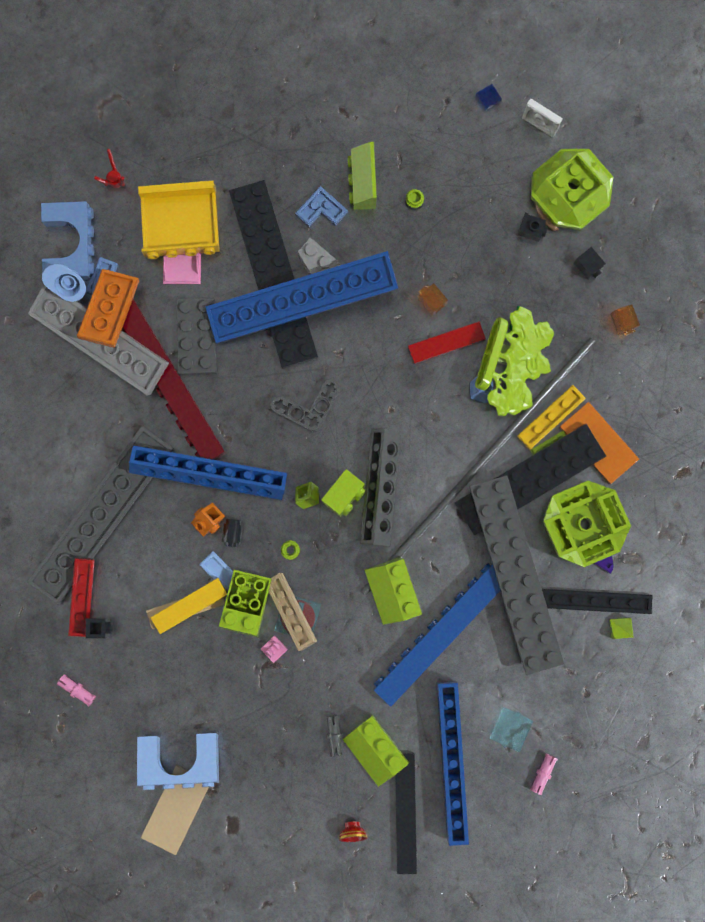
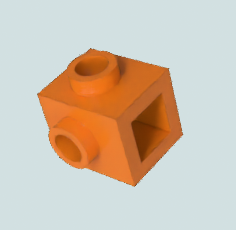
M212 502L205 508H199L194 513L195 518L191 524L204 537L209 532L214 534L220 528L219 523L225 515Z

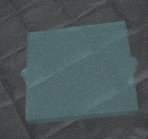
M504 707L490 739L503 744L504 748L509 747L520 752L533 720L522 716L520 712L516 713Z

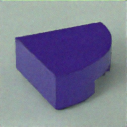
M612 556L594 563L609 574L613 571Z

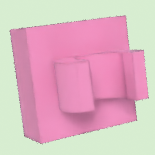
M273 636L261 648L273 663L288 650L276 636Z

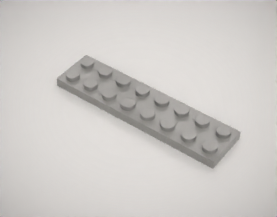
M43 285L28 314L144 394L151 395L169 362L123 331L120 332L115 348L78 339L77 333L87 307L78 301H66Z

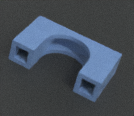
M87 201L41 203V222L46 227L69 226L76 229L80 237L78 248L70 256L42 259V273L49 265L61 264L78 272L83 280L91 279L95 269L91 256H94V245L91 244V237H94L91 219L94 218L93 208L89 206Z

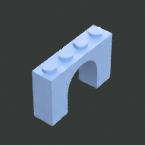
M196 734V761L193 767L182 775H170L163 769L160 761V737H137V786L143 787V790H155V786H162V789H174V785H182V788H194V784H202V787H214V783H219L218 734Z

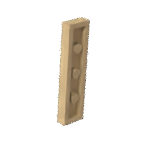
M279 573L271 578L269 593L298 651H302L316 643L317 640L284 574Z

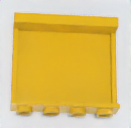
M214 181L138 186V194L141 198L143 249L141 250L145 258L157 259L159 256L175 258L177 255L184 254L186 256H195L197 253L212 255L215 252H220Z

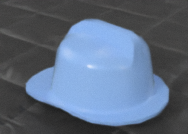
M61 264L49 265L44 269L42 281L52 292L70 302L83 298L86 293V285L78 272Z

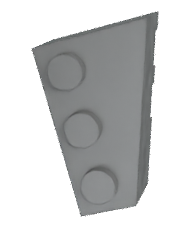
M309 238L298 251L299 259L309 275L342 265L312 238Z

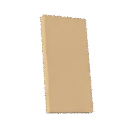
M176 765L171 775H182L189 770ZM194 784V788H182V785H174V789H164L141 838L176 855L209 787H202V784Z

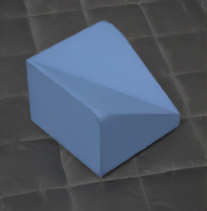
M475 377L470 382V398L482 403H488V394L491 390H494L493 381L489 388L483 391L475 387L477 378Z

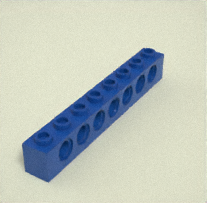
M133 446L129 461V473L278 500L283 498L287 473L139 446Z
M437 682L447 841L449 846L469 845L458 682Z

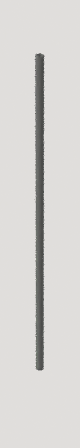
M593 338L587 340L532 401V407L524 410L388 561L403 556L596 343ZM369 583L361 589L365 595L371 591Z

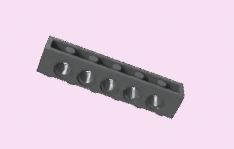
M386 428L371 429L360 544L390 547L400 431Z

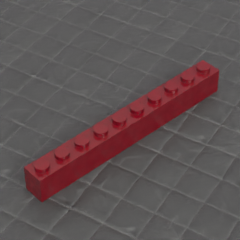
M133 299L121 331L127 333V335L169 362L157 383L158 388L156 390L161 398L165 397L167 400L166 407L170 414L174 413L177 420L175 422L181 431L184 429L188 435L185 439L189 446L192 447L194 445L197 450L194 453L195 456L217 460L225 455L226 452Z

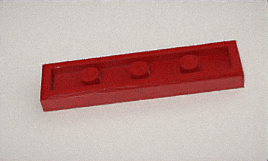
M479 321L408 345V349L413 363L417 364L484 341L486 337Z
M75 558L68 636L86 637V619L90 618L94 559Z

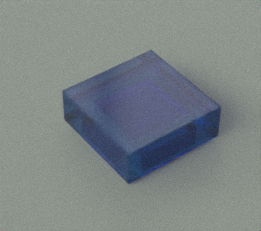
M493 84L476 93V97L485 111L502 101Z

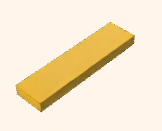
M572 385L517 437L531 450L586 398Z
M217 578L150 618L159 634H162L227 596L228 593L220 579Z

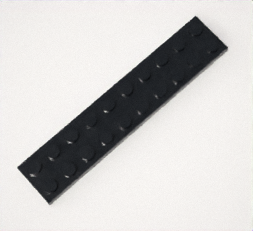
M265 180L229 190L258 290L294 280ZM306 317L270 328L282 369L318 358Z

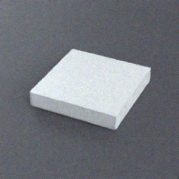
M531 98L522 116V119L551 137H554L563 119Z

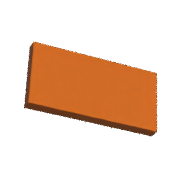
M102 269L77 333L78 339L115 348L139 284V278Z
M588 402L559 428L568 435L584 424L588 425L606 454L605 458L596 462L593 466L609 484H612L634 465L639 458Z

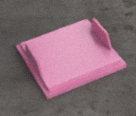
M197 253L195 256L177 255L175 258L163 256V284H201V253Z

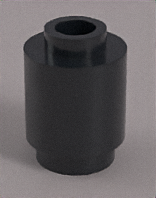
M226 519L222 534V542H225V546L237 547V544H241L243 529L241 520Z

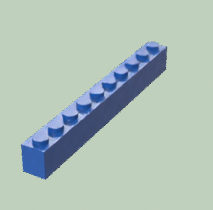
M487 563L480 570L482 574L479 578L474 577L467 584L469 588L465 592H459L454 598L456 602L451 607L447 605L442 610L441 614L443 616L438 621L434 619L428 625V632L425 635L421 633L414 640L416 644L411 649L408 647L400 655L402 659L398 663L393 662L387 669L389 673L385 677L380 676L375 681L374 685L376 687L374 691L390 707L500 592L492 564Z

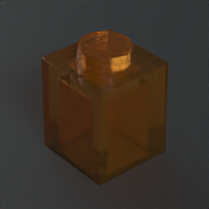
M434 283L431 286L427 284L419 291L418 300L432 316L448 303V299Z
M632 304L614 310L610 314L618 335H631L640 326Z

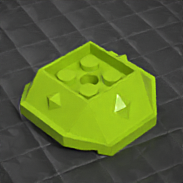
M561 149L532 173L531 199L555 226L580 231L610 206L614 177L590 149ZM568 184H575L577 189H571Z
M585 481L551 496L543 519L558 557L581 567L589 566L619 553L631 528L616 490L591 481ZM582 519H586L589 522V527L586 530L580 525Z

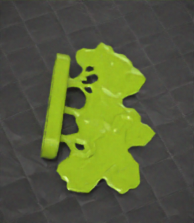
M521 306L518 310L510 313L511 332L506 333L508 329V321L506 319L498 317L495 320L475 382L477 389L485 391L489 388L494 378L496 389L490 391L487 400L490 405L496 407L498 416H506L507 413L516 415L522 410L532 407V393L525 383L526 379L535 380L540 377V374L551 372L549 361L541 354V350L550 346L554 331L550 328L547 321L539 322L535 325L532 312ZM513 334H517V335H518L517 338L512 337V336H513ZM506 338L508 342L511 344L510 348H508L506 353L503 354L501 353V349L504 339ZM499 357L507 362L506 370L500 374L495 372ZM507 374V377L503 378L502 375ZM499 379L506 383L507 388L505 390L500 386L501 381Z

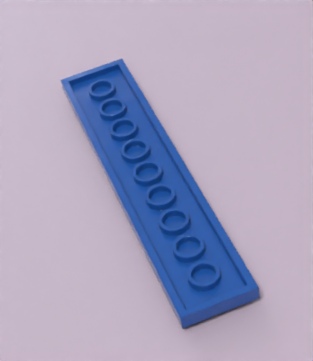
M386 251L206 306V311L215 342L218 344L398 290L399 288L389 252Z

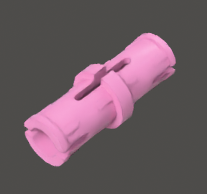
M65 674L59 679L61 681H58L57 685L69 692L72 698L76 697L88 707L95 700V695L88 692L82 687V684H77Z
M546 753L540 769L536 771L537 776L530 788L531 791L542 795L548 779L552 777L550 774L558 760L557 758Z

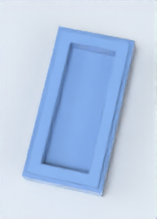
M212 551L199 565L214 580L219 578L227 592L233 570Z

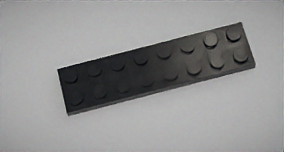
M584 424L496 478L508 476L517 509H520L605 458L606 454L588 425ZM470 493L456 501L455 505L475 536L482 531Z

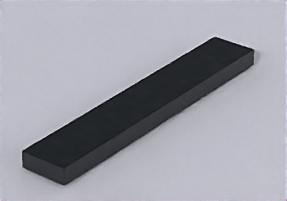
M542 589L548 609L652 614L653 595Z
M403 753L409 764L395 775L397 874H417L415 753Z

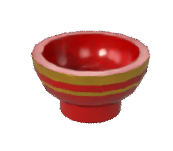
M356 821L345 823V828L339 836V841L359 842L368 839L365 830L360 827V822Z

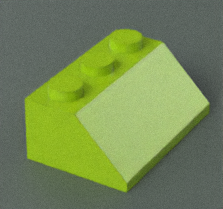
M368 142L351 149V156H347L348 167H352V174H348L349 186L353 187V192H349L350 204H353L354 210L376 209L374 142Z
M399 557L364 569L383 625L405 621L422 615L403 558Z
M374 715L342 739L378 787L409 764V761Z

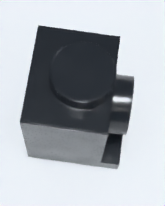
M525 212L517 235L539 242L541 236L545 237L548 226L545 225L546 220ZM531 224H532V225H535V226H538V228H537V229L532 228Z

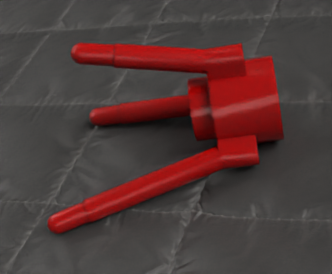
M107 149L112 171L107 173L105 180L97 176L94 179L105 186L110 185L112 188L124 187V177L117 172L111 150Z

